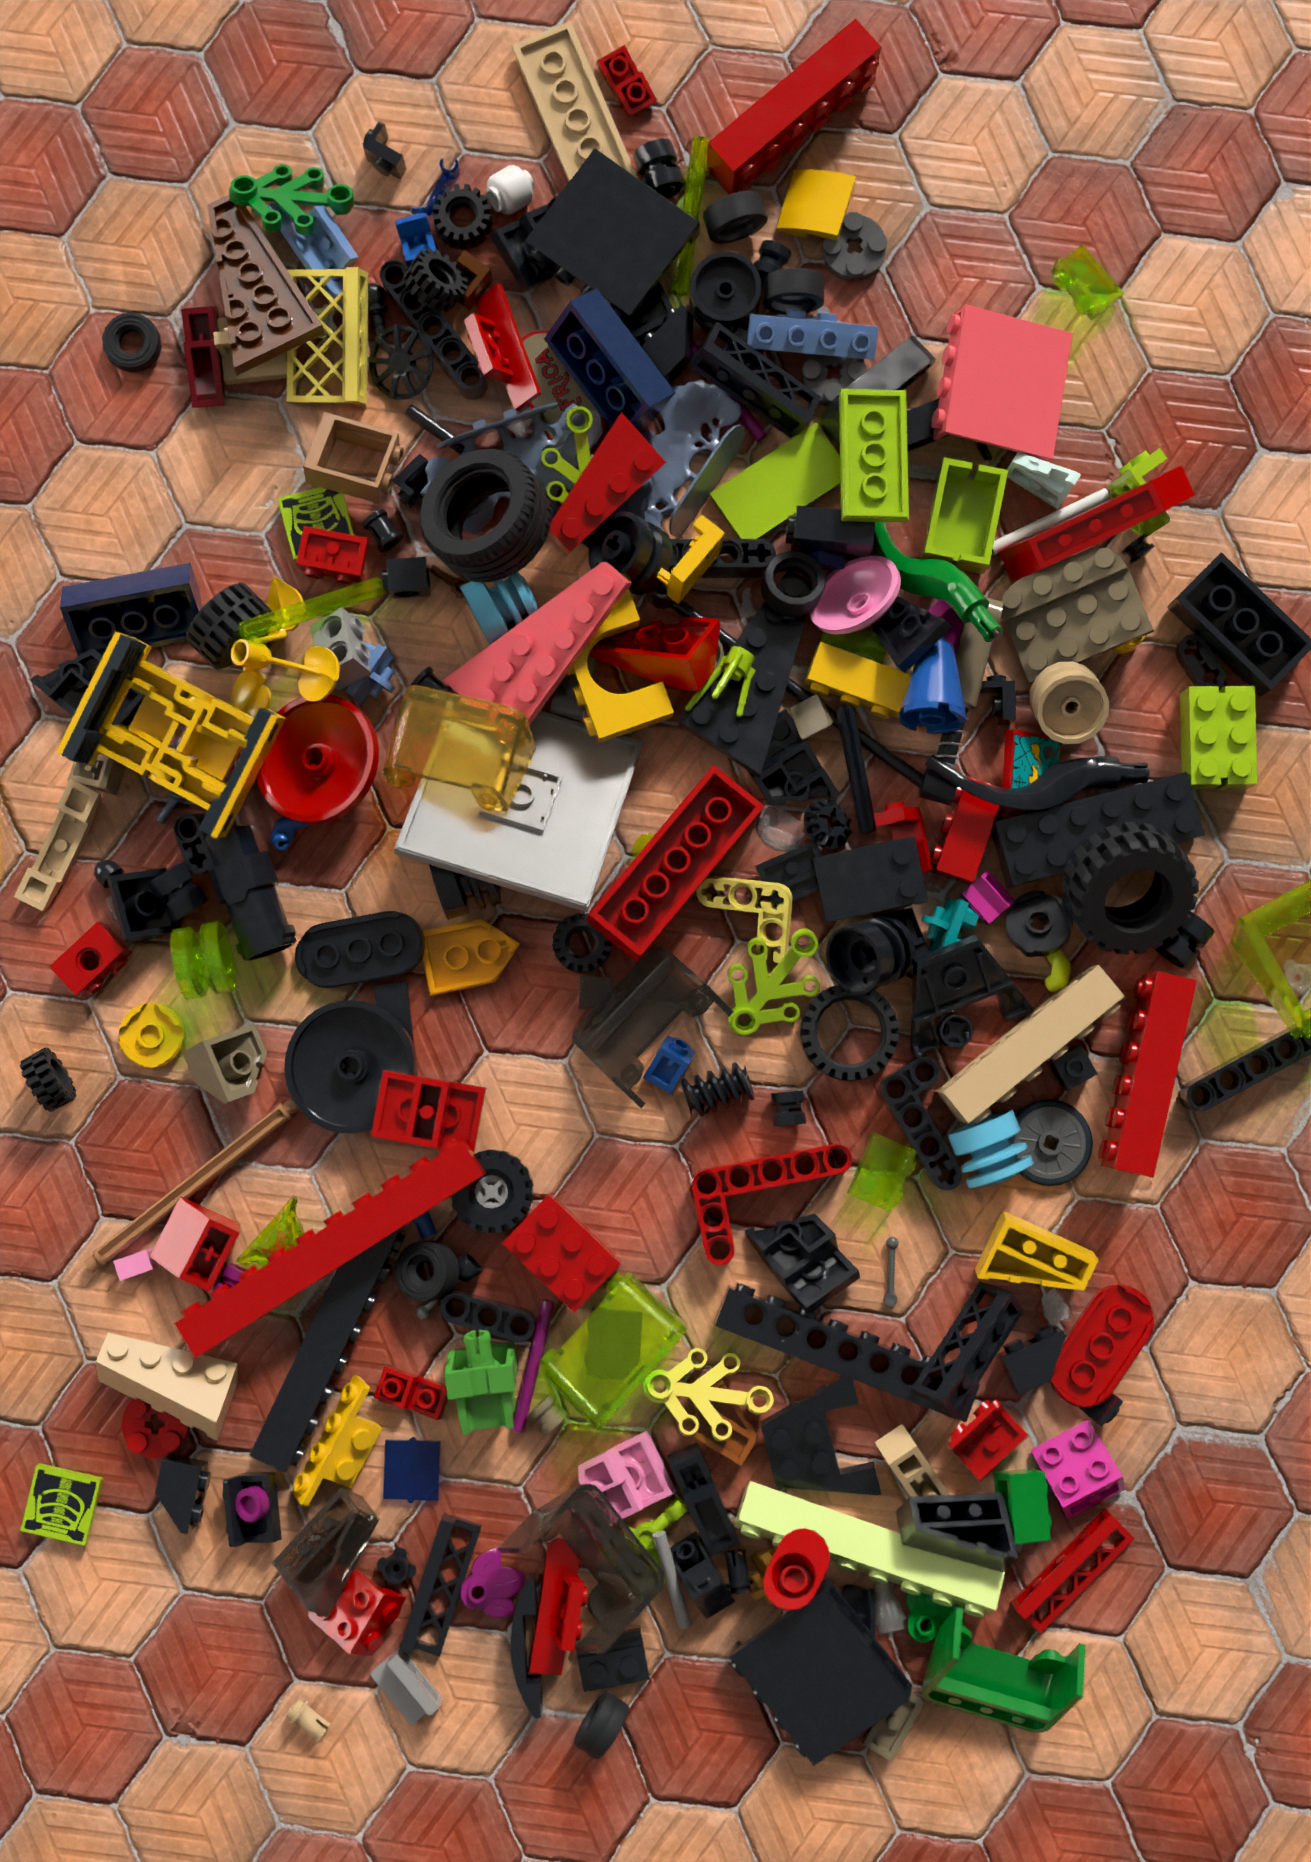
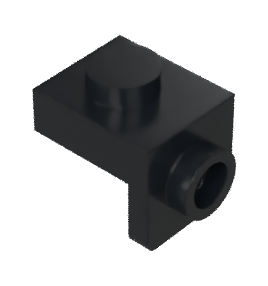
M379 121L374 130H368L363 140V149L367 161L372 163L379 173L388 177L391 174L401 179L407 169L403 155L385 145L388 133L385 124Z
M421 454L392 480L400 490L397 497L409 509L415 506L419 511H421V498L423 497L420 492L428 483L425 471L428 460Z

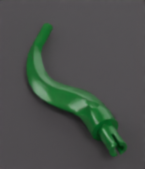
M875 522L873 547L876 556L885 557L894 563L901 577L900 589L911 594L945 601L964 623L972 622L986 642H991L997 638L993 633L994 631L998 635L1002 633L1003 627L997 623L987 610L989 601L965 573L952 563L944 560L907 557L893 543L885 522Z

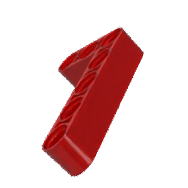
M831 1143L703 1168L697 1171L692 1178V1189L707 1259L712 1264L725 1265L733 1259L735 1254L725 1196L844 1173L852 1164L850 1150L844 1145ZM834 1149L842 1150L845 1155L844 1164L838 1168H833L828 1163V1155ZM803 1155L809 1156L813 1162L811 1171L806 1174L798 1173L795 1168L796 1160ZM776 1162L780 1166L781 1173L777 1179L767 1180L764 1178L762 1169L766 1163ZM737 1168L745 1169L748 1173V1181L741 1187H736L730 1182V1174ZM711 1175L715 1178L716 1186L712 1192L703 1193L698 1189L697 1181L701 1176ZM711 1207L718 1208L722 1212V1220L717 1225H709L703 1219L705 1211ZM718 1240L726 1242L729 1246L727 1255L722 1258H716L710 1253L711 1245Z

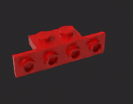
M497 283L475 301L480 315L472 313L464 322L468 330V339L474 347L478 358L480 371L487 377L504 382L513 408H516V411H520L542 393L503 287Z
M549 1536L528 1666L529 1673L562 1675L565 1651L574 1652L575 1642L581 1638L582 1621L579 1620L581 1607H585L588 1596L587 1586H584L585 1583L578 1576L582 1539Z

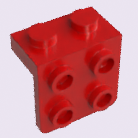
M997 1399L992 1403L989 1400L982 1403L974 1411L973 1414L976 1418L969 1425L960 1424L948 1436L951 1441L947 1446L980 1482L1029 1437Z
M339 1560L309 1609L308 1617L347 1653L373 1656L374 1652L382 1645L383 1637L391 1623L399 1616L401 1606L407 1597L398 1590L379 1588L349 1561Z

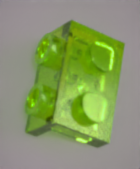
M1083 244L1066 258H1059L1051 271L1053 280L1058 288L1063 291L1066 290L1073 298V304L1078 312L1082 315H1087L1091 321L1119 300L1124 293Z
M872 1132L847 1193L891 1212L893 1207H896L902 1199V1185L906 1176L911 1175L915 1168L916 1150Z

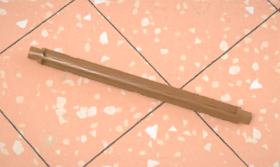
M292 1097L284 1104L280 1103L278 1107L106 1243L93 1251V1255L84 1261L86 1267L94 1273L101 1266H107L111 1260L171 1214L180 1196L190 1199L288 1120H291L293 1118L292 1115L300 1110Z

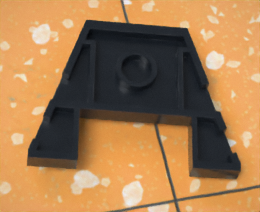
M976 935L969 936L913 959L910 1050L915 1058L943 1048L934 1018L995 994L1002 1017L1006 1022L1034 1012L1030 1003Z
M851 1371L840 1375V1379L828 1386L823 1385L814 1390L815 1393L799 1403L795 1401L761 1421V1430L776 1487L866 1495L881 1494L874 1461L839 1468L825 1413L826 1411L859 1404Z

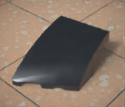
M558 196L554 197L548 204L525 213L519 220L495 230L490 235L523 293L554 277L555 272L547 266L541 268L529 259L525 240Z
M92 648L80 654L74 660H67L59 664V669L43 677L36 675L30 681L73 717L103 656ZM130 687L113 722L128 726L133 721L145 695Z
M786 709L780 711L760 778L748 771L768 804L774 805L794 800L799 802L808 801L811 798H833L839 796L838 790L805 739H801L796 724Z
M816 1214L799 1217V1219L793 1221L776 1222V1226L756 1231L753 1227L745 1231L746 1237L764 1263L807 1315L860 1278L859 1270L838 1249L836 1234Z

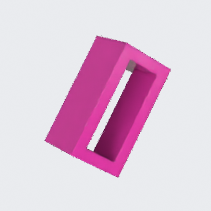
M989 870L984 872L959 894L964 901L969 902L968 906L979 914V918L986 925L990 924L1015 900Z

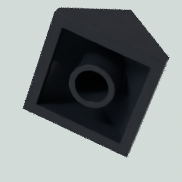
M166 868L106 877L124 942L137 944L182 931L180 920L178 919L174 922L170 920L162 908L165 901L163 899H156L147 885L148 882L167 871Z

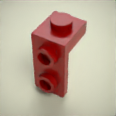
M904 802L885 805L884 812L874 814L876 827H891L893 840L915 836L922 873L930 872L932 866L920 807H905Z

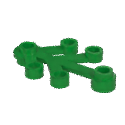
M280 164L275 166L273 171L256 180L247 175L238 176L232 180L229 187L231 201L240 206H250L262 218L263 228L268 232L279 231L282 228V218L278 211L271 210L263 201L276 203L294 221L295 231L300 235H309L314 231V220L312 215L304 213L296 204L324 205L325 207H330L337 215L348 214L354 206L353 190L344 184L332 186L327 194L301 191L307 187L316 190L324 186V173L317 167H311L303 175L293 179L291 167ZM274 184L280 186L276 189L268 188Z

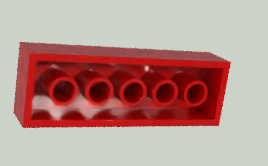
M855 18L708 142L707 168L710 175L728 195L739 191H748L755 183V178L763 171L765 173L770 172L779 163V158L784 153L795 151L804 141L803 137L811 131L817 132L826 124L828 116L835 110L841 112L849 105L854 94L859 90L862 92L866 91L875 82L881 51L879 43Z
M713 764L589 912L586 922L637 963L758 817L765 806Z
M1160 971L1143 974L1142 979H1137L1133 997L1137 998L1135 1011H1130L1126 1029L1130 1030L1128 1043H1123L1119 1056V1061L1123 1062L1121 1075H1116L1112 1088V1094L1116 1095L1114 1107H1109L1105 1119V1126L1109 1127L1107 1139H1102L1098 1151V1158L1102 1159L1101 1166L1154 1178L1197 980Z

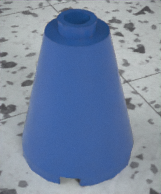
M944 638L935 643L915 663L899 712V721L910 730L916 731L917 726L927 727V733H949L961 729L962 722L966 723V710L954 647Z

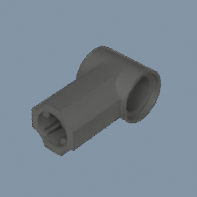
M588 656V670L593 678L597 660ZM566 674L561 684L556 688L550 713L582 721L586 710L584 705L578 706L572 688L577 685L573 674L568 676Z

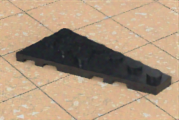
M786 571L776 585L777 589L783 594L793 598L808 596L812 590L811 583L794 571ZM765 602L733 645L746 649L755 657L751 667L756 672L750 683L742 717H737L736 712L743 685V677L740 681L729 679L718 698H712V694L723 676L722 672L690 711H685L679 720L680 726L758 778H760L807 618V614L800 617L783 616L774 612Z

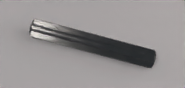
M852 705L840 706L836 709L859 832L862 834L876 831V824L854 707Z

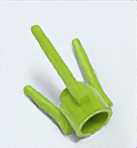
M738 646L731 647L728 655L722 657L719 665L699 692L697 691L685 706V710L690 711L723 672V676L717 684L712 698H718L729 679L740 681L743 677L744 680L736 712L737 717H742L750 683L756 672L751 667L755 660L754 655L744 648Z

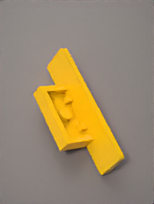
M353 1375L350 1382L342 1389L341 1399L335 1411L328 1416L324 1432L319 1441L312 1446L305 1468L297 1475L294 1481L292 1494L302 1506H309L323 1478L351 1488L382 1430L378 1423L357 1416L370 1390V1386L360 1376Z

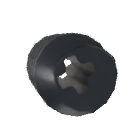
M736 1062L732 1063L731 1074H729L724 1066L719 1067L718 1078L711 1070L707 1071L706 1082L702 1080L699 1074L694 1075L693 1086H691L686 1078L682 1079L681 1084L691 1116L693 1109L696 1110L700 1117L704 1116L705 1105L713 1113L717 1112L718 1101L727 1109L730 1107V1097H733L738 1105L742 1104L743 1093L751 1101L755 1100L746 1067L744 1065L742 1070Z

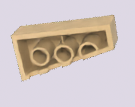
M107 1333L96 1360L98 1380L135 1400L139 1398L151 1404L153 1409L161 1413L165 1411L180 1419L182 1424L190 1428L196 1427L206 1432L208 1437L218 1441L238 1384L237 1363L205 1355L195 1358L192 1352Z

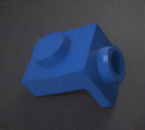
M426 213L395 221L407 267L410 266L421 250L425 251L429 248L432 252L435 251L436 247Z

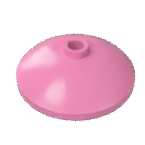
M882 556L860 557L845 563L844 569L834 570L825 578V588L819 603L809 613L811 620L819 630L828 634H849L870 626L889 610L897 597L901 584L898 569L891 560Z

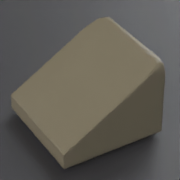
M819 693L790 708L802 740L829 727L834 722Z

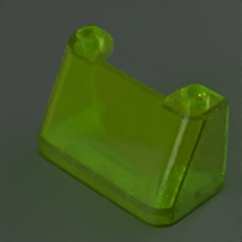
M629 1270L623 1276L618 1272L605 1286L609 1292L604 1300L566 1343L557 1351L551 1347L539 1361L543 1366L539 1372L597 1431L610 1420L688 1329L687 1322Z

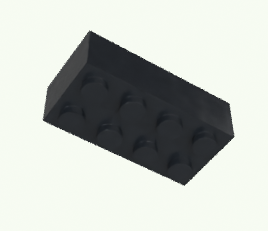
M1222 552L1167 606L1194 634L1201 636L1211 650L1248 686H1255V693L1260 697L1272 690L1311 650V638Z

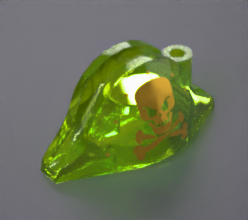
M295 1195L288 1200L270 1223L240 1254L236 1263L244 1265L257 1262L264 1267L269 1263L266 1257L282 1247L289 1251L298 1245L295 1239L305 1232L297 1217L296 1206L298 1199Z

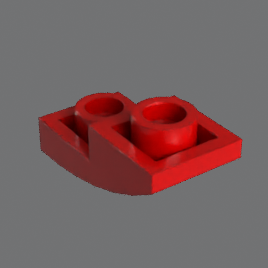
M625 45L597 60L596 65L629 117L657 102L643 72L638 71Z
M384 1366L374 1398L400 1409H410L435 1420L442 1419L448 1401L446 1385L389 1366Z

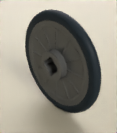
M1048 1099L1033 1102L1017 1113L1015 1117L1021 1131L1008 1140L1010 1144L1022 1142L1027 1144V1149L1015 1155V1158L1031 1155L1034 1164L1020 1172L1024 1178L1043 1186H1057L1073 1180L1085 1169L1092 1154L1093 1139L1086 1119L1076 1108L1062 1101ZM1046 1136L1056 1139L1052 1150L1043 1146Z

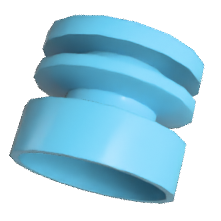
M519 572L509 576L505 581H502V579L493 581L495 586L488 588L484 582L474 581L460 586L489 645L509 631L508 623L513 621L515 625H518L523 621L522 616L527 615L528 617L538 610L537 602L525 578Z
M1013 1110L986 1117L978 1124L973 1122L947 1134L955 1155L971 1153L973 1158L960 1167L963 1173L976 1169L978 1173L965 1179L968 1188L992 1186L1017 1176L1022 1170L1034 1164L1031 1155L1015 1158L1016 1154L1028 1148L1026 1143H1009L1008 1139L1021 1131Z

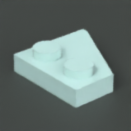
M1019 452L1007 468V478L1057 510L1081 476L1076 471Z

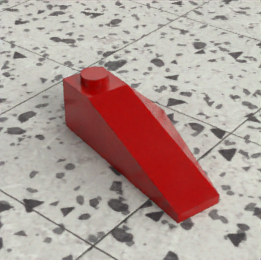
M683 617L680 618V623L663 625L662 620L651 621V626L633 628L601 640L592 648L588 656L656 683L663 681L664 686L669 688L699 692L714 672L721 623L719 619Z

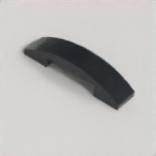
M529 1573L519 1594L513 1616L511 1659L521 1697L534 1719L542 1717L543 1712L542 1675H528L525 1615H536L537 1579L536 1573Z

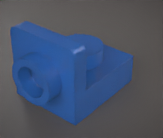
M667 1036L643 1078L671 1094L692 1060L695 1051L684 1040Z

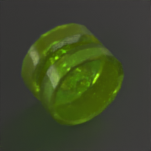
M221 921L204 923L200 928L199 935L190 926L173 929L170 943L176 979L186 1000L203 998L206 996L209 987L215 994L234 992L236 988L235 963L230 940Z

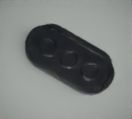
M397 911L373 913L320 923L310 927L296 946L295 962L299 973L310 983L320 988H337L407 974L419 964L424 954L425 938L419 924L407 914Z

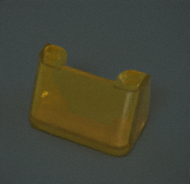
M419 685L408 686L401 699L383 774L387 783L399 789L411 787L416 777L470 789L477 804L483 809H496L507 812L535 753L536 746L526 716L516 708Z

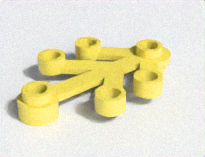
M700 1348L692 1349L688 1357L669 1372L655 1370L647 1375L643 1384L646 1397L653 1403L665 1404L679 1423L678 1429L680 1433L687 1437L696 1434L699 1422L695 1416L688 1415L677 1397L690 1398L711 1426L712 1436L717 1441L729 1439L732 1433V1426L727 1420L721 1418L709 1401L746 1406L755 1415L767 1413L773 1405V1395L764 1386L753 1387L749 1392L711 1387L724 1376L735 1374L738 1371L740 1359L734 1353L723 1355L720 1363L692 1384L678 1381L691 1370H700L705 1367L707 1354ZM693 1354H700L703 1357V1362L696 1365L691 1361V1356ZM731 1358L736 1362V1367L734 1369H727L724 1366V1361ZM656 1382H663L666 1385V1390L663 1393H658L654 1390L653 1386ZM761 1396L765 1400V1405L763 1407H756L753 1404V1398ZM685 1420L694 1422L695 1428L692 1431L683 1429L682 1423ZM718 1425H725L728 1433L725 1436H719L715 1428Z

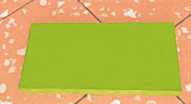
M841 389L839 392L841 521L907 523L909 520L906 390Z
M816 422L710 493L709 497L739 539H761L788 521L789 515L795 516L797 505L809 507L841 485L840 455Z

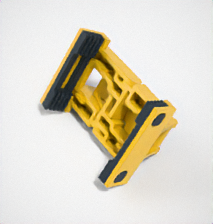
M115 631L56 752L73 762L94 765L99 753H102L135 772L148 776L149 779L208 810L199 830L216 839L226 837L286 718L263 708H259L253 718L146 661L152 648L151 646L134 637ZM131 687L145 696L130 727L113 721ZM187 726V728H186V730H185V732H184V734H183V736H182V738H181V740H180V743H179V745H178V747H177V749H176V748H175V745H176V743H177V741H178V739H179V737H180V735H181V733H182L184 727ZM242 747L245 748L243 753L240 754ZM237 758H240L239 761H238V763H237V765H236V767H235L234 763H235L236 759H237ZM232 770L233 773H232V775H231L229 781H225V779H227V777H228L230 771Z

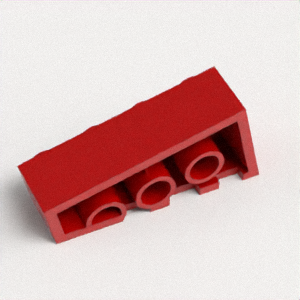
M622 412L611 426L550 522L548 536L565 555H568L666 463Z

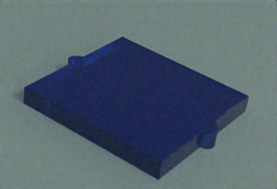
M414 1436L410 1440L386 1439L383 1499L407 1500L409 1503H413L414 1500L438 1501L441 1441L417 1440Z

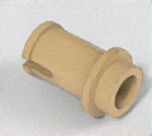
M298 1698L286 1714L290 1718L289 1723L292 1725L295 1722L310 1734L314 1740L318 1741L331 1723L308 1706L309 1701L305 1700L303 1702Z

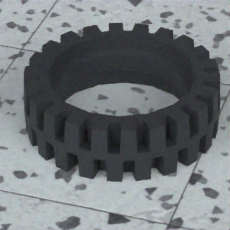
M839 985L829 987L819 993L804 1012L800 1028L803 1050L810 1062L829 1077L844 1081L868 1078L886 1066L894 1055L899 1039V1025L896 1014L886 998L876 990L866 994H852L842 989ZM842 1000H857L869 1006L878 1016L881 1025V1041L875 1053L866 1061L854 1065L841 1064L829 1058L821 1049L817 1037L818 1022L823 1012L833 1003Z

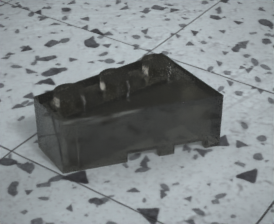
M343 1487L334 1494L272 1562L305 1609L327 1618L380 1520L362 1496Z

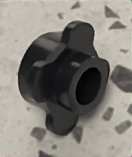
M401 1547L396 1548L393 1554L387 1558L381 1557L377 1562V1569L382 1571L386 1584L390 1588H397L406 1578H413L416 1574V1566L410 1564L406 1557L407 1551ZM394 1565H399L400 1569L398 1571L394 1570Z

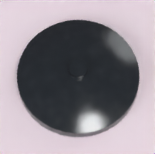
M338 1001L315 1010L296 1028L286 1051L285 1079L293 1101L300 1111L312 1122L334 1132L360 1133L372 1130L383 1070L417 1076V1056L408 1031L390 1012L369 1002Z

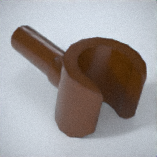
M432 565L429 571L449 585L452 594L456 598H464L461 593L455 590V585L457 583L466 584L469 581L462 577L455 579L437 566Z

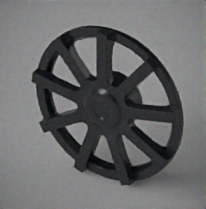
M393 325L381 334L376 335L370 351V357H368L373 385L377 386L383 394L391 399L407 400L420 394L427 386L433 371V355L426 338L415 328L406 325ZM401 331L412 333L404 349L401 346ZM392 333H394L395 350L384 340ZM419 338L426 351L413 355L410 350ZM380 345L388 353V358H377ZM428 357L427 373L416 368V360ZM376 363L387 364L388 368L378 376ZM412 373L424 379L416 390L409 378V375ZM393 374L391 389L389 390L382 382ZM400 377H402L408 391L407 394L397 393Z

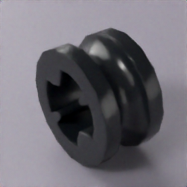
M1146 534L1137 538L1122 551L1123 555H1129V563L1131 565L1155 547L1153 543H1147Z

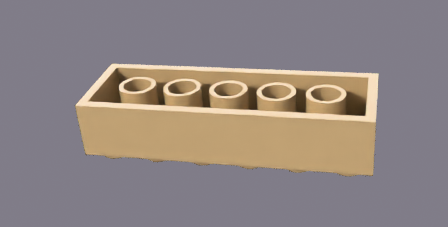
M1099 965L1085 968L1069 981L1065 988L1060 989L1047 999L1034 1012L1030 1013L938 1088L935 1093L959 1122L968 1124L974 1122L978 1124L991 1113L988 1107L995 1102H1005L1017 1092V1089L1014 1087L1020 1081L1026 1080L1029 1082L1041 1073L1043 1068L1040 1065L1043 1062L1051 1059L1054 1061L1062 1056L1069 1049L1066 1044L1070 1040H1075L1076 1038L1080 1040L1095 1028L1092 1022L1102 1017L1106 1019L1120 1008L1117 1002L1124 997L1123 993Z

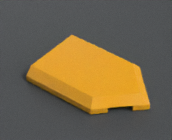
M482 918L424 930L425 949L422 957L430 996L495 983L520 943Z

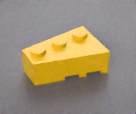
M1002 1210L978 1260L975 1272L978 1279L988 1280V1278L1009 1280V1282L1035 1283L1047 1287L1084 1291L1098 1263V1259L1093 1251Z

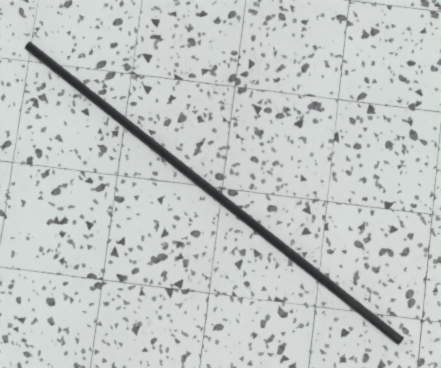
M413 404L405 411L407 417L440 441L456 436ZM462 444L450 446L451 449L460 455L465 448ZM588 535L581 543L589 548L593 535ZM659 585L655 588L659 594L667 595V588ZM683 600L679 604L674 602L671 606L673 610L683 617L707 618ZM720 628L719 641L730 650L737 639ZM789 678L786 692L800 702L813 696V694ZM826 705L834 719L832 725L839 729L836 711ZM858 728L860 744L863 748L920 788L923 777L922 773Z

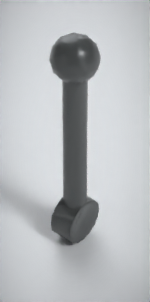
M889 1237L886 1240V1246L889 1248L888 1290L884 1296V1302L888 1306H894L897 1303V1297L894 1294L895 1249L898 1247L899 1241L896 1237Z

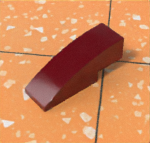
M218 306L181 309L185 335L183 345L192 408L224 406L225 382L222 357L215 346L213 333L219 332Z

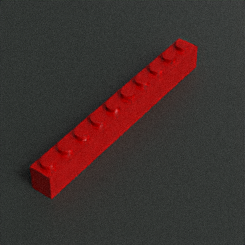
M453 1138L437 1149L440 1153L437 1157L430 1161L426 1156L409 1166L411 1173L400 1179L398 1174L380 1185L383 1189L382 1192L374 1197L370 1193L363 1195L352 1203L355 1209L343 1215L341 1210L323 1221L326 1227L316 1234L313 1229H310L295 1239L298 1245L286 1251L282 1247L266 1257L269 1263L258 1270L254 1265L239 1274V1283L231 1288L225 1283L209 1293L212 1300L201 1306L197 1301L180 1313L183 1318L174 1324L194 1357L197 1358L484 1176L486 1172L466 1140L457 1143Z

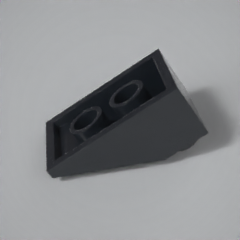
M915 836L813 858L825 923L920 905L928 901Z

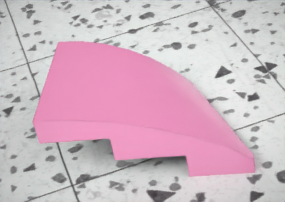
M647 1430L578 1465V1478L581 1485L579 1506H582L580 1536L584 1539L611 1524L637 1513L644 1507L676 1492Z

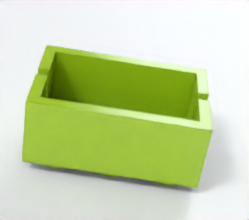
M944 457L938 471L921 559H938L949 563L956 562V567L960 570L984 574L990 564L1008 470L979 464L973 480L967 479L972 470L973 463Z
M1189 686L1180 693L1182 773L1187 772L1192 790H1211L1217 786L1218 790L1249 789L1257 785L1255 686H1225L1221 690H1219V686Z

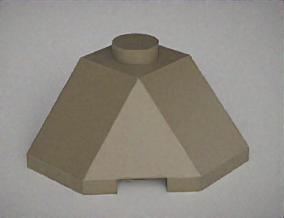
M253 1023L201 1041L183 1052V1055L195 1083L224 1104L255 1093L258 1084L256 1078L260 1066L265 1062L267 1051L256 1025Z

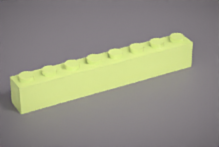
M751 1481L744 1488L734 1522V1527L741 1529L740 1533L753 1539H760V1536L773 1540L772 1544L778 1547L786 1534L795 1529L807 1528L816 1531L825 1539L829 1547L830 1561L836 1562V1567L843 1571L855 1573L856 1570L869 1574L868 1578L881 1584H887L888 1581L899 1584L902 1591L912 1595H920L921 1592L933 1596L932 1601L943 1606H952L953 1603L964 1607V1612L974 1617L983 1618L984 1615H989L996 1611L1005 1571L999 1572L902 1545L900 1533Z

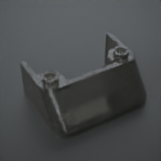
M656 947L650 950L580 1022L573 1032L572 1040L613 1083L642 1108L646 1103L631 1088L642 1077L644 1065L638 1057L682 1011L690 1017H695L705 1013L713 1003L729 1017L734 1011L706 982L664 947Z
M579 1484L533 1511L497 1549L501 1554L525 1553L535 1542L549 1543L561 1534L598 1582L596 1587L590 1592L587 1600L588 1610L597 1623L575 1648L578 1652L604 1654L661 1591L664 1584V1575L662 1569L600 1489L593 1484Z

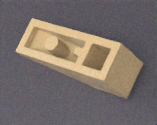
M903 1424L875 1442L910 1497L950 1495Z

